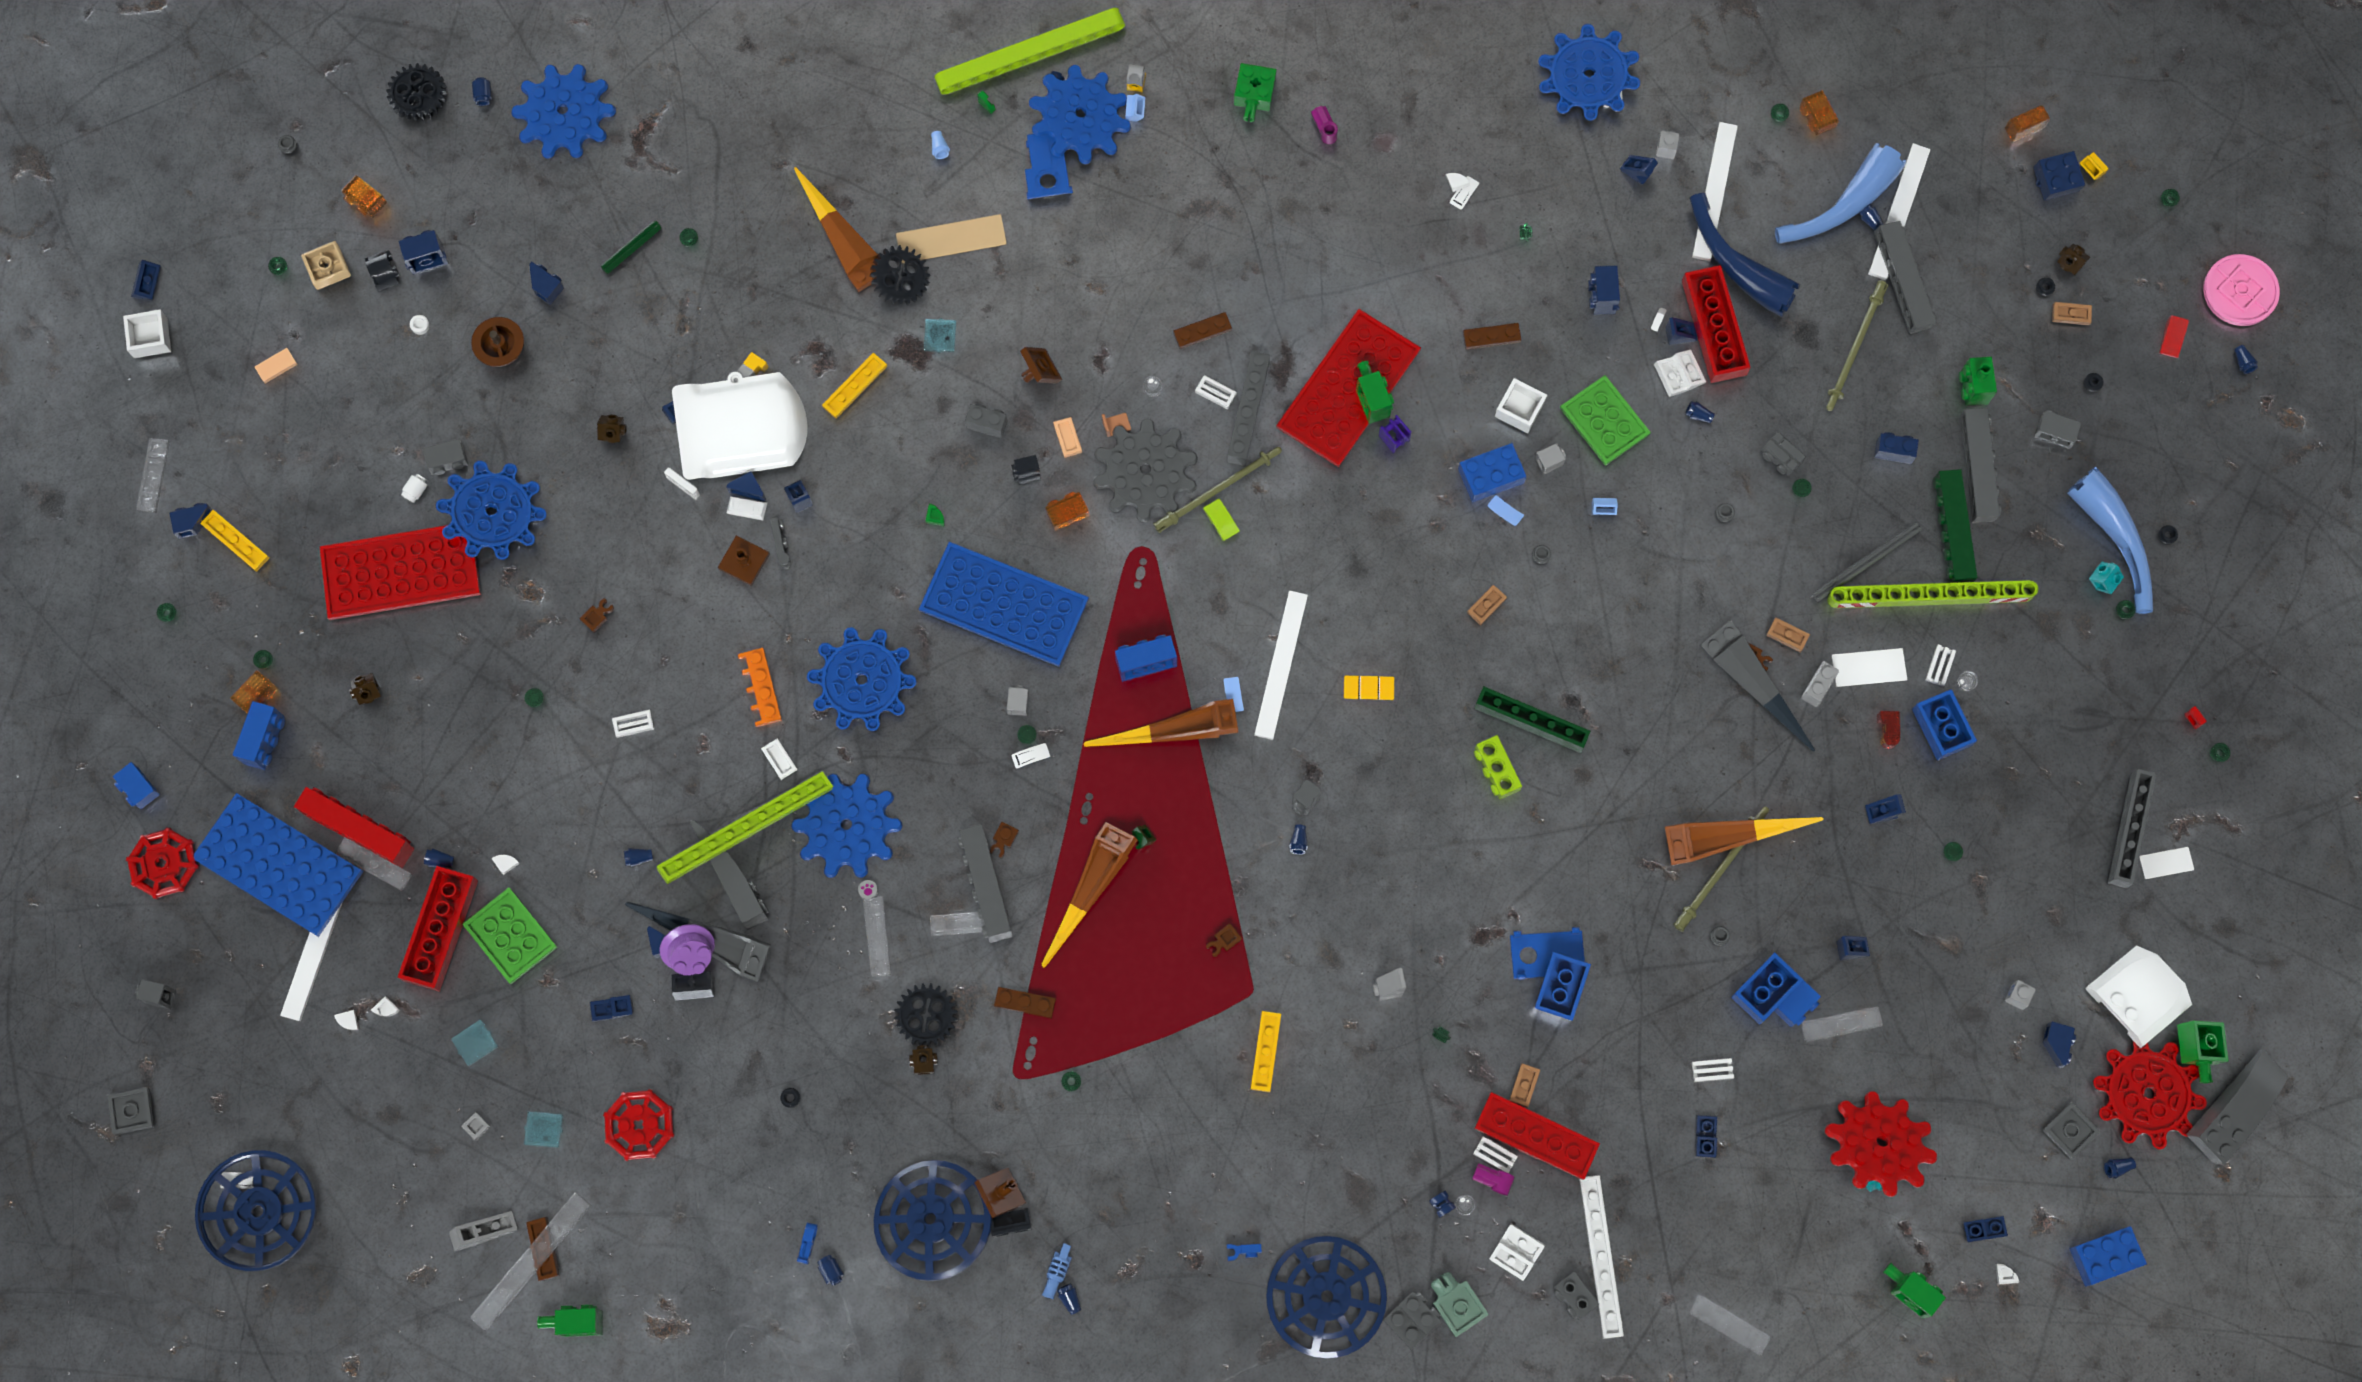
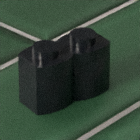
M1036 454L1014 460V464L1011 465L1014 481H1018L1019 485L1041 480Z

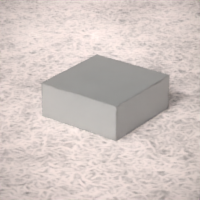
M477 1112L461 1126L475 1141L490 1128Z

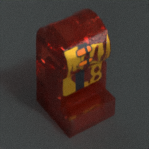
M1880 711L1877 714V723H1882L1883 735L1880 739L1881 745L1885 749H1893L1900 741V711Z

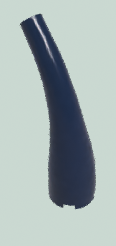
M1702 192L1692 195L1690 202L1697 225L1707 247L1718 264L1752 299L1767 310L1783 317L1784 311L1787 312L1796 296L1793 294L1794 288L1799 289L1800 284L1732 249L1718 233L1709 216L1708 211L1711 208L1706 193Z

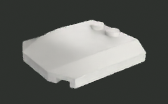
M2137 945L2085 988L2098 1003L2102 1002L2129 1031L2127 1034L2140 1048L2192 1005L2186 984L2158 954Z

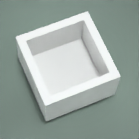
M161 309L123 316L127 351L133 358L171 352L168 319Z
M1514 378L1496 410L1495 417L1529 433L1545 404L1547 394Z

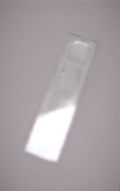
M149 438L136 506L138 512L157 513L170 445L169 440Z
M346 837L335 852L336 855L401 891H403L412 876L410 872Z
M883 898L863 900L871 977L891 975Z
M1005 910L1009 922L1008 910ZM977 912L930 916L931 936L982 932L981 927L985 926L984 920H979Z
M1878 1007L1801 1023L1805 1042L1883 1026Z
M1702 1296L1697 1298L1690 1311L1691 1315L1760 1356L1771 1338Z

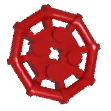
M169 827L147 835L142 834L129 857H126L132 887H137L151 895L153 899L185 891V886L199 868L194 859V842L192 839L183 837ZM163 838L161 843L151 844V841ZM173 839L180 843V845L175 848L169 844V841ZM146 846V847H147V849H146V851H147L146 854H145L144 856H142L141 858H139V857H138L139 854L141 853V851L143 850V848ZM185 850L188 863L182 861L181 852ZM161 858L166 861L164 867L157 866ZM138 863H141L142 874L140 875L136 865ZM182 868H186V872L179 881L176 877L181 874ZM149 878L154 881V885L151 887L143 881ZM172 881L174 884L161 889V883Z
M652 1089L621 1092V1096L603 1114L605 1119V1144L610 1145L624 1157L625 1161L656 1158V1155L675 1135L673 1134L672 1106H669L659 1098ZM644 1099V1104L632 1105L630 1100ZM651 1101L661 1109L659 1112L655 1113L648 1107ZM625 1103L628 1108L620 1117L615 1115ZM663 1116L665 1130L660 1129L659 1118ZM613 1120L618 1121L619 1133L614 1135ZM643 1120V1129L638 1128L635 1130L636 1125L634 1123ZM658 1134L662 1135L660 1140L652 1146L651 1142ZM622 1137L629 1143L628 1148H624L617 1140ZM646 1145L647 1150L634 1151V1147Z

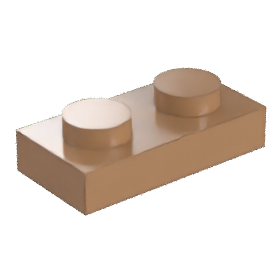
M2054 302L2052 322L2079 325L2091 324L2092 305Z
M1492 585L1467 611V614L1478 624L1482 625L1502 605L1507 596Z
M1775 617L1766 636L1801 653L1810 634Z
M1521 1064L1509 1101L1528 1108L1540 1069Z

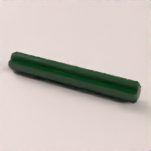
M656 220L650 223L601 265L602 270L607 274L610 273L661 230V225Z

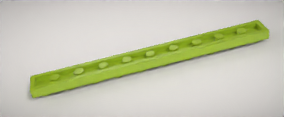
M822 771L659 864L657 870L664 881L669 884L831 791L833 785Z

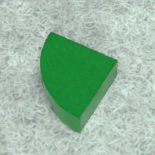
M981 91L977 94L978 102L992 114L996 110L995 105L991 104L987 100L989 96L984 91Z
M929 503L925 522L944 526L945 521L942 512L935 505Z

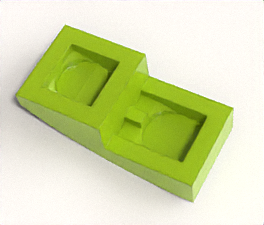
M1219 498L1203 507L1209 521L1214 525L1222 541L1240 532Z

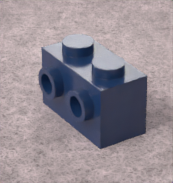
M1890 432L1881 433L1876 441L1874 458L1912 464L1917 457L1919 439H1914L1908 435L1902 437L1895 436L1894 433Z

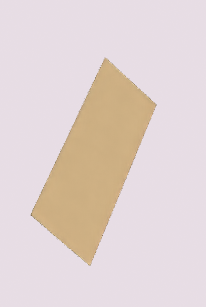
M1001 214L896 233L898 246L901 245L902 250L908 246V252L915 249L914 255L921 254L920 260L1007 244Z

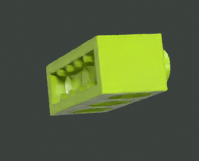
M1498 735L1476 744L1474 755L1477 761H1481L1484 767L1482 771L1485 778H1489L1492 783L1490 787L1494 796H1498L1499 800L1521 791V782ZM1489 747L1493 750V754L1487 755L1483 749ZM1497 764L1501 766L1502 771L1495 772L1492 769V765ZM1503 781L1508 782L1510 788L1503 789L1500 783Z

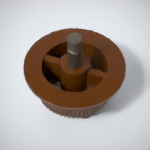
M493 317L483 321L475 329L472 335L471 346L473 353L482 363L493 367H503L518 359L524 346V336L520 327L511 319Z

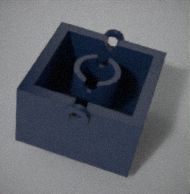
M2075 151L2041 159L2033 166L2037 178L2036 186L2040 187L2044 201L2077 193L2085 186Z
M426 230L419 235L407 236L403 240L398 241L406 269L410 270L413 275L448 264L443 244L435 230Z
M1617 265L1595 266L1593 273H1590V280H1588V291H1591L1589 308L1593 309V315L1616 314V311L1620 309L1618 306L1620 292Z

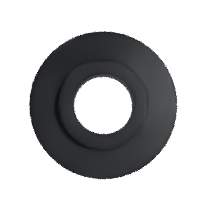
M2042 278L2037 282L2036 289L2039 294L2049 296L2055 291V283L2050 278ZM2046 285L2048 287V290L2044 289L2042 286Z
M2090 373L2086 376L2084 384L2089 391H2098L2102 388L2104 381L2099 374ZM2092 379L2096 380L2097 384L2092 383Z
M2163 526L2159 530V539L2165 544H2172L2178 538V531L2173 526ZM2165 533H2169L2171 537H2166Z
M794 1088L785 1089L780 1096L781 1103L788 1108L797 1106L800 1102V1093ZM794 1095V1100L789 1102L787 1097Z

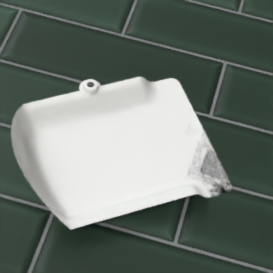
M732 372L726 381L706 384H684L675 386L672 389L682 470L685 479L717 478L748 473L750 471L755 472L793 466L804 449L808 429L806 412L796 390L780 372L742 378V375L738 372Z

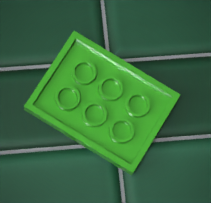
M1606 375L1560 406L1561 411L1605 466L1651 434Z
M507 888L462 924L509 984H513L558 948L511 888Z

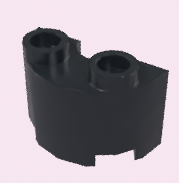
M389 250L365 258L368 272L378 292L399 284L397 280L399 273L396 266L392 267L390 261H393V257Z

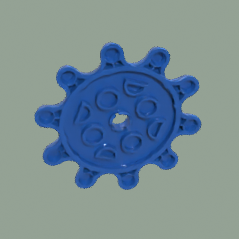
M1585 24L1582 26L1581 35L1577 39L1573 40L1564 33H1558L1554 38V42L1559 48L1558 53L1555 55L1544 54L1539 57V65L1551 72V76L1540 83L1539 89L1544 94L1555 92L1560 95V101L1557 104V111L1559 113L1566 114L1572 107H1580L1584 111V117L1588 121H1593L1597 118L1598 108L1601 106H1609L1615 112L1623 110L1624 101L1620 97L1621 91L1625 89L1636 90L1640 86L1639 78L1628 73V67L1639 61V54L1636 51L1621 52L1619 50L1618 44L1622 39L1619 31H1612L1607 37L1598 38L1595 35L1593 25ZM1586 70H1592L1594 72V75L1590 76L1589 78L1584 74V72Z
M580 64L575 65L568 75H560L554 65H547L544 70L545 80L539 84L528 80L522 82L521 90L528 96V101L525 104L514 106L511 110V114L515 119H524L527 122V127L520 132L519 139L525 144L530 143L532 140H540L543 143L542 156L547 159L552 158L560 147H566L573 158H579L583 155L582 144L586 139L603 142L607 138L606 132L600 128L599 123L601 119L612 117L616 114L614 105L605 104L600 101L601 94L608 89V83L603 79L587 83L584 79L586 69ZM560 107L568 108L566 113H559Z
M1071 65L1068 69V78L1066 80H1059L1053 74H1046L1043 77L1042 81L1048 89V94L1045 97L1033 96L1029 100V106L1040 111L1042 114V120L1033 125L1032 132L1036 136L1050 135L1054 139V144L1051 148L1053 156L1061 157L1065 151L1072 149L1077 152L1078 159L1082 164H1089L1092 160V151L1096 148L1102 149L1108 155H1114L1117 152V145L1112 140V135L1115 132L1127 133L1131 128L1130 122L1117 114V110L1126 105L1127 96L1124 93L1111 94L1106 90L1109 78L1105 72L1098 73L1094 79L1090 80L1082 76L1081 68L1078 65ZM1082 109L1085 116L1078 117L1076 111Z
M477 461L473 465L474 475L472 478L464 479L457 474L448 477V484L454 489L455 494L450 499H440L436 502V509L441 513L449 514L452 518L451 523L443 528L442 534L446 539H453L459 536L464 537L467 540L465 547L467 556L476 557L482 548L489 547L494 550L495 556L498 559L505 560L509 556L508 546L511 542L517 541L525 546L534 544L535 537L528 530V525L533 521L544 520L547 514L545 509L535 507L530 502L531 497L539 492V484L535 481H530L526 484L518 483L515 479L517 474L516 465L508 463L501 472L492 473L484 461ZM489 507H493L497 510V513L489 516L486 510Z
M850 627L844 631V644L841 647L835 648L829 643H822L818 648L819 654L825 659V665L821 669H813L807 673V680L810 683L819 684L823 688L822 695L814 700L813 706L817 711H824L827 708L836 709L838 712L836 726L839 729H847L852 720L860 718L864 720L865 726L869 731H876L880 726L879 716L882 712L890 711L896 716H900L905 712V705L898 699V694L902 689L914 688L917 683L913 675H906L900 670L901 664L909 658L910 653L905 647H900L894 651L888 650L885 646L887 633L883 629L876 630L871 639L862 640L859 638L857 630ZM861 675L866 676L867 682L859 685L857 678Z
M830 774L827 778L833 785V789L806 804L809 807L807 817L798 818L792 822L791 827L793 831L804 833L809 839L808 844L801 849L800 856L805 861H809L817 856L822 857L825 860L824 874L828 878L835 877L839 869L844 865L852 867L854 874L859 878H863L868 874L867 861L870 857L877 856L882 860H889L893 855L892 849L885 843V837L889 833L899 832L903 826L900 819L890 818L885 813L886 807L893 802L894 795L888 790L878 795L871 794L868 789L870 778L867 774H859L851 786L843 785L837 774ZM844 820L852 822L850 829L845 830L841 827Z

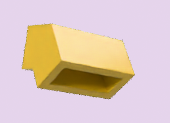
M2094 152L2080 162V165L2094 180H2098L2109 169Z

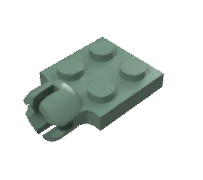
M1446 1272L1440 1275L1446 1286L1443 1285L1439 1278H1436L1431 1283V1287L1437 1294V1300L1432 1304L1454 1337H1457L1489 1314L1466 1280L1458 1283L1450 1272Z

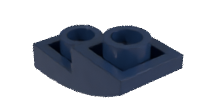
M1696 1115V1156L1716 1158L1717 1116Z
M2004 1216L1963 1222L1968 1243L2008 1236Z

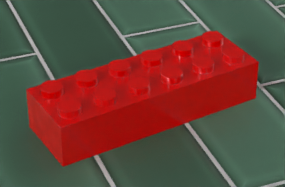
M1721 265L1686 272L1682 279V285L1710 382L1715 383L1747 376L1751 367Z
M305 787L294 805V808L308 818L402 869L414 851V848L410 845L411 841L402 834L396 832L394 835V832L381 823L378 825L372 818L365 814L361 815L357 810L348 805L345 807L339 800L332 796L328 797L324 792L315 787L312 790Z
M436 866L397 978L407 983L440 992L463 927L462 924L465 921L478 884V880L474 876Z

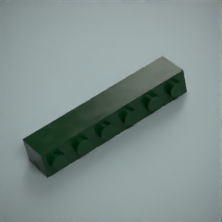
M1962 469L1939 471L1933 478L1934 489H1937L1936 506L1940 509L1938 521L1942 525L1943 530L1941 532V541L1945 543L1943 554L1944 560L1948 564L1946 576L1947 579H1950V583L1974 582L1978 576Z
M1483 686L1474 708L1579 753H1582L1591 732L1588 729Z

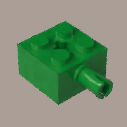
M1245 63L1240 64L1234 94V106L1246 107L1243 116L1244 121L1248 122L1250 115V122H1254L1256 109L1270 112L1277 69Z
M1992 356L1969 358L1959 372V381L1963 384L1961 396L1962 400H1965L1966 406L1988 405L1997 393Z
M1369 361L1360 362L1358 368L1362 377L1358 378L1356 392L1368 423L1371 424L1389 418L1391 410H1393L1392 404H1394L1392 394L1387 392L1386 387L1388 385L1385 376H1381L1380 371L1372 373Z
M2193 1020L2177 1024L2182 1064H2195L2198 1066L2200 1084L2213 1083L2211 1066L2229 1062L2224 1022Z
M1889 1263L1883 1271L1884 1274L1897 1283L1891 1294L1922 1319L1932 1317L1946 1299L1942 1294L1943 1291L1934 1284L1931 1286L1926 1282L1927 1278L1918 1271L1916 1273L1912 1271L1904 1274L1892 1263Z
M581 1305V1309L573 1306H561V1310H555V1316H538L537 1327L538 1329L555 1328V1335L561 1337L603 1335V1311L593 1305Z

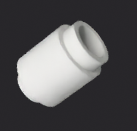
M416 474V476L411 475L402 489L401 496L412 503L419 500L428 486L425 483L426 479L419 474Z

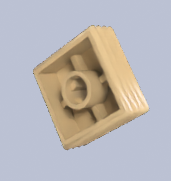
M336 241L301 255L311 281L317 290L351 276Z

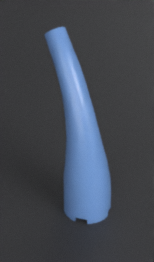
M1879 143L1874 144L1834 207L1805 223L1776 227L1775 237L1777 243H1786L1812 237L1851 219L1875 201L1892 184L1906 165V160L1901 161V154L1892 147L1885 145L1884 148H1881Z
M2094 467L2087 472L2088 475H2085L2082 479L2080 478L2068 490L2067 494L2108 534L2122 552L2133 579L2135 612L2138 614L2152 613L2153 593L2151 575L2140 535L2118 492L2108 479Z

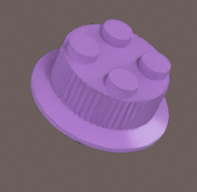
M687 924L671 930L663 938L660 945L661 959L668 967L681 975L701 974L710 964L709 962H711L715 946L714 938L709 930L700 925Z

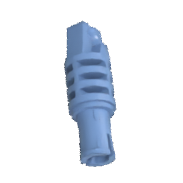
M1064 1243L1060 1253L1055 1251L1047 1272L1048 1281L1042 1296L1054 1300L1059 1283L1064 1281L1072 1259L1068 1256L1071 1248L1070 1245Z

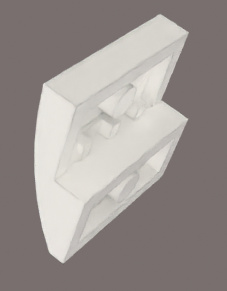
M1691 349L1676 353L1673 357L1659 360L1654 364L1669 397L1706 383Z
M1511 1223L1489 1259L1524 1281L1545 1244Z

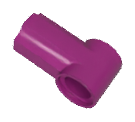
M1318 106L1311 111V115L1321 134L1323 143L1333 144L1337 140L1338 127L1333 122L1326 106Z
M1478 1163L1472 1180L1490 1187L1491 1190L1499 1194L1508 1196L1515 1177L1504 1171H1496Z

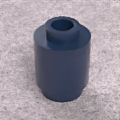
M478 77L472 82L473 100L478 106H487L492 100L491 83L484 77Z
M832 1255L825 1256L817 1262L819 1265L818 1270L827 1285L835 1286L843 1281L844 1273L836 1258H833Z

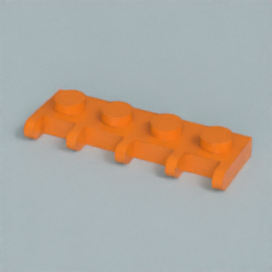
M764 648L738 654V659L746 658L748 669L742 670V675L750 674L753 684L752 687L746 688L747 693L755 692L757 704L751 706V711L759 710L761 721L755 722V727L782 721Z

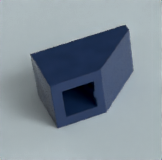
M531 261L529 266L532 289L536 296L551 305L564 289L561 283L562 280L554 273L552 275L549 274L543 265L539 263L536 265Z
M197 503L194 507H181L175 509L174 512H170L173 534L178 539L198 535L203 528L200 523L212 511V508L207 503Z
M2051 1021L2046 1025L2042 1043L2056 1066L2063 1068L2067 1064L2069 1065L2072 1053L2069 1052L2071 1045L2073 1046L2076 1040L2075 1028Z

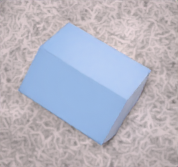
M1139 94L1127 95L1126 120L1139 121L1143 119L1145 97Z
M1617 498L1592 499L1593 514L1617 515ZM1596 507H1613V509H1601Z

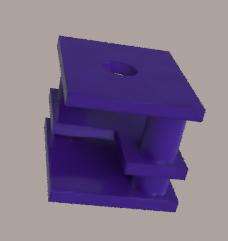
M1395 415L1394 420L1390 419L1386 426L1380 427L1379 437L1394 454L1399 446L1403 447L1406 441L1410 442L1412 432L1399 416ZM1393 430L1395 432L1396 441L1388 433L1389 431Z

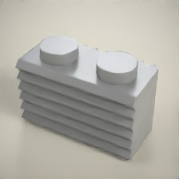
M1823 661L1801 698L1815 707L1819 706L1836 679L1839 670Z

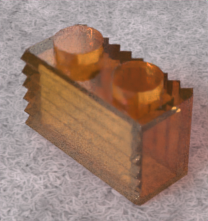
M1823 90L1803 98L1800 104V111L1809 120L1808 125L1811 131H1814L1816 135H1820L1837 127L1839 120Z
M2040 105L2009 119L2005 130L2012 142L2022 139V137H2028V135L2044 129L2050 117L2043 105Z
M357 175L341 190L344 195L343 199L351 206L355 204L358 207L357 210L363 216L368 214L371 218H374V215L387 203L382 194Z
M1071 492L1060 501L1053 500L1045 507L1046 514L1055 531L1090 516L1080 492Z
M256 670L230 699L248 714L252 701L264 704L266 700H270L275 695L277 687Z

